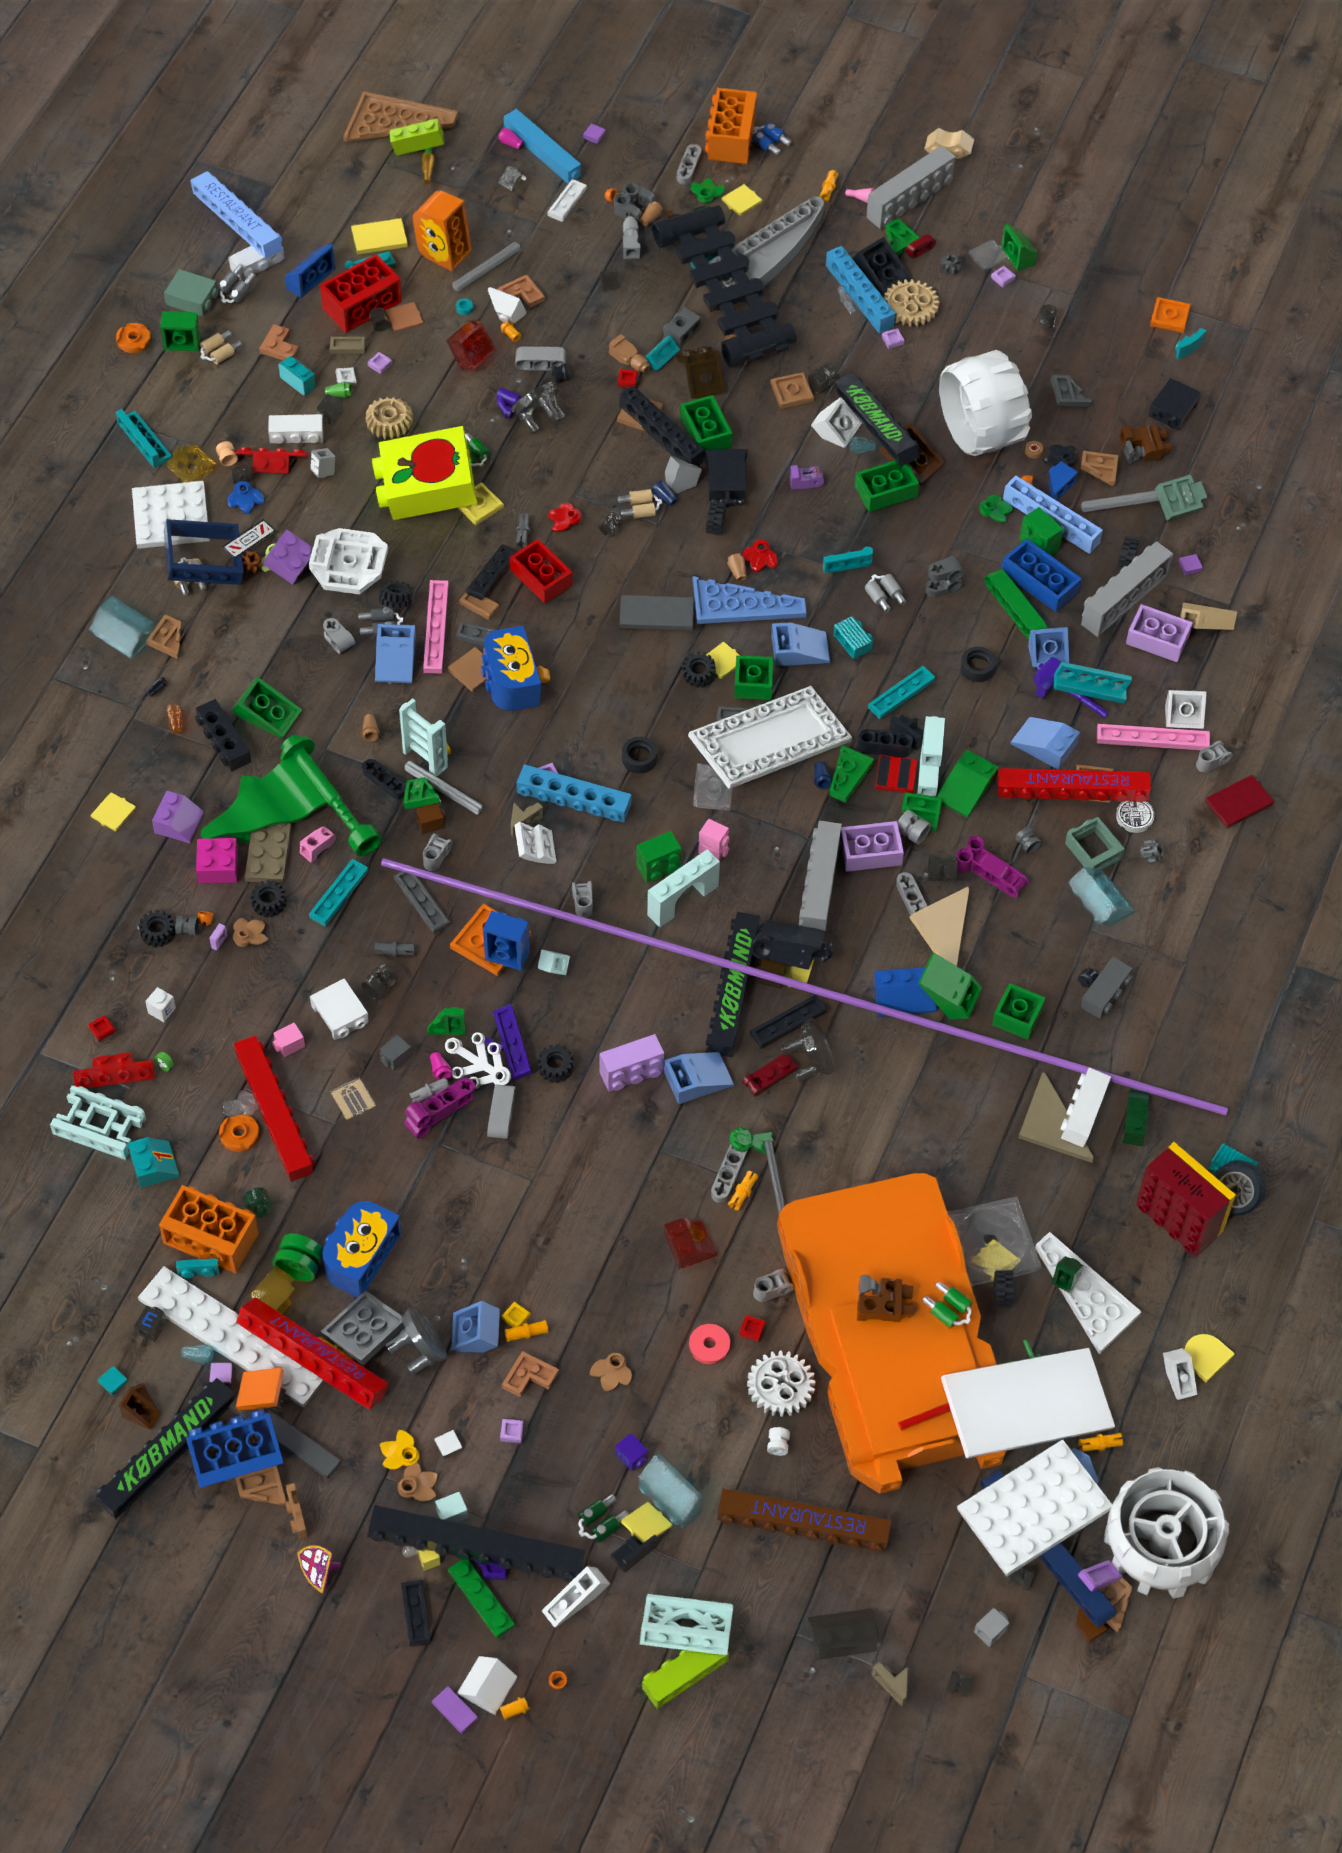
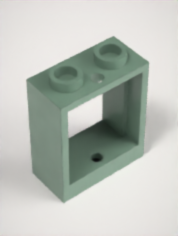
M1099 817L1092 820L1089 819L1083 825L1070 829L1065 841L1067 847L1091 876L1123 859L1124 847ZM1095 832L1109 850L1091 859L1078 841Z

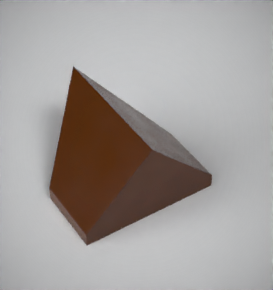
M144 1383L130 1387L119 1404L122 1418L148 1430H151L161 1413L156 1408Z

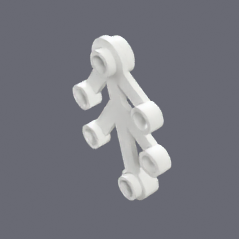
M477 1032L472 1035V1042L476 1044L478 1056L463 1048L462 1042L459 1039L450 1038L446 1041L445 1049L447 1052L459 1054L474 1064L463 1068L454 1067L451 1072L454 1078L461 1079L465 1075L480 1071H486L491 1074L481 1078L470 1077L469 1079L472 1081L474 1079L477 1081L474 1089L489 1083L506 1085L510 1081L511 1074L506 1067H503L500 1055L501 1046L498 1043L493 1042L488 1045V1052L493 1055L495 1066L493 1067L488 1063L484 1044L485 1036L482 1033ZM478 1035L481 1036V1040L479 1042L476 1041V1037ZM452 1042L455 1043L454 1049L450 1048ZM494 1045L497 1046L496 1052H492V1047ZM460 1069L461 1074L456 1076V1071ZM501 1072L503 1077L499 1080L498 1074Z

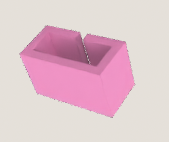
M708 819L699 832L700 843L698 853L701 854L708 849L719 861L722 857H726L729 851V828Z

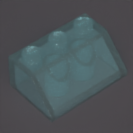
M111 595L99 607L89 630L132 659L146 645L147 638L154 630V624L151 620Z
M1082 867L1068 882L1072 887V892L1081 898L1083 906L1092 912L1094 920L1100 925L1111 926L1135 912L1101 869Z
M657 1452L639 1476V1489L644 1495H649L654 1500L653 1502L659 1510H664L668 1514L673 1524H679L684 1528L701 1513L702 1495Z

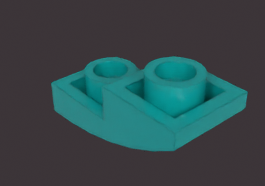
M1200 328L1197 333L1192 334L1191 338L1185 336L1182 341H1178L1175 347L1177 351L1175 358L1181 359L1197 350L1204 342L1206 330Z

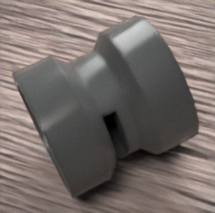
M1030 827L1022 829L1015 837L1017 842L1023 845V849L1027 854L1035 852L1042 844L1041 840L1034 836V832Z
M178 915L175 926L176 934L183 935L188 933L190 936H196L198 917L191 916L190 918H185L183 915Z

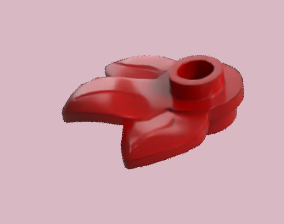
M562 503L560 508L552 509L547 514L549 519L555 521L552 531L555 532L564 531L570 525L575 526L579 524L582 517L581 512L575 509L571 503Z
M765 540L755 541L752 547L746 548L742 553L745 562L750 561V566L754 573H758L765 565L773 569L777 565V556L770 550V545ZM764 546V549L760 550L758 547Z

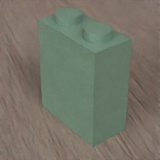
M179 269L164 292L165 303L168 306L187 312H197L198 315L204 316L205 312L210 309L214 298H217L219 289L215 280Z

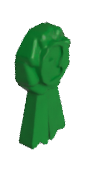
M738 1127L730 1133V1143L737 1151L745 1152L753 1148L766 1155L764 1142L768 1140L773 1142L772 1132L751 1135L748 1129Z

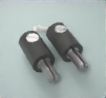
M241 263L238 264L233 272L229 270L217 286L221 289L220 295L222 296L221 301L223 303H233L235 301L239 304L252 288L249 285L256 276L250 273L245 281L241 280L231 292L229 297L232 300L225 299L223 292L228 294L240 279L238 274L244 268V265Z
M389 607L370 609L371 613L358 614L359 620L372 619V622H379L372 623V627L360 628V634L373 633V637L377 636L378 624L394 625V621H392L394 620L393 615H396L397 619H399L397 625L403 622V617H399L398 613L393 612V608Z

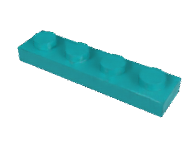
M922 666L870 702L868 709L881 720L935 682V676Z
M352 859L309 913V918L326 927L369 872L368 867Z

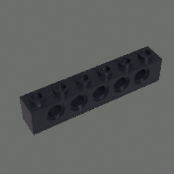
M634 385L620 394L619 408L623 409L638 422L642 429L672 456L695 466L703 463L704 449Z

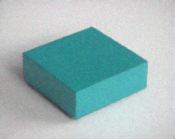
M112 1366L98 1379V1383L113 1396L128 1383V1380Z

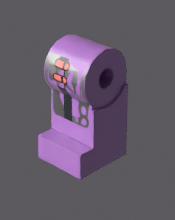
M798 465L790 466L791 489L822 486L824 484L822 468L813 466L798 469Z

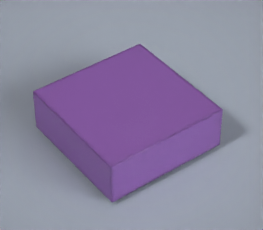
M591 124L584 132L583 138L598 144L606 134V129Z
M1196 554L1179 558V564L1184 575L1202 572V566Z

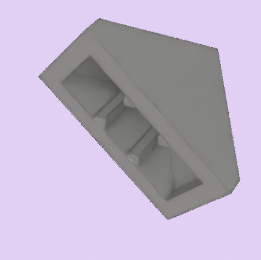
M670 456L665 470L666 483L674 495L697 486L703 469Z

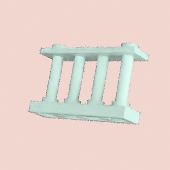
M412 698L399 709L403 753L406 755L413 749L429 762V772L437 777L448 768L445 723L439 720L435 724H430L416 712V701Z

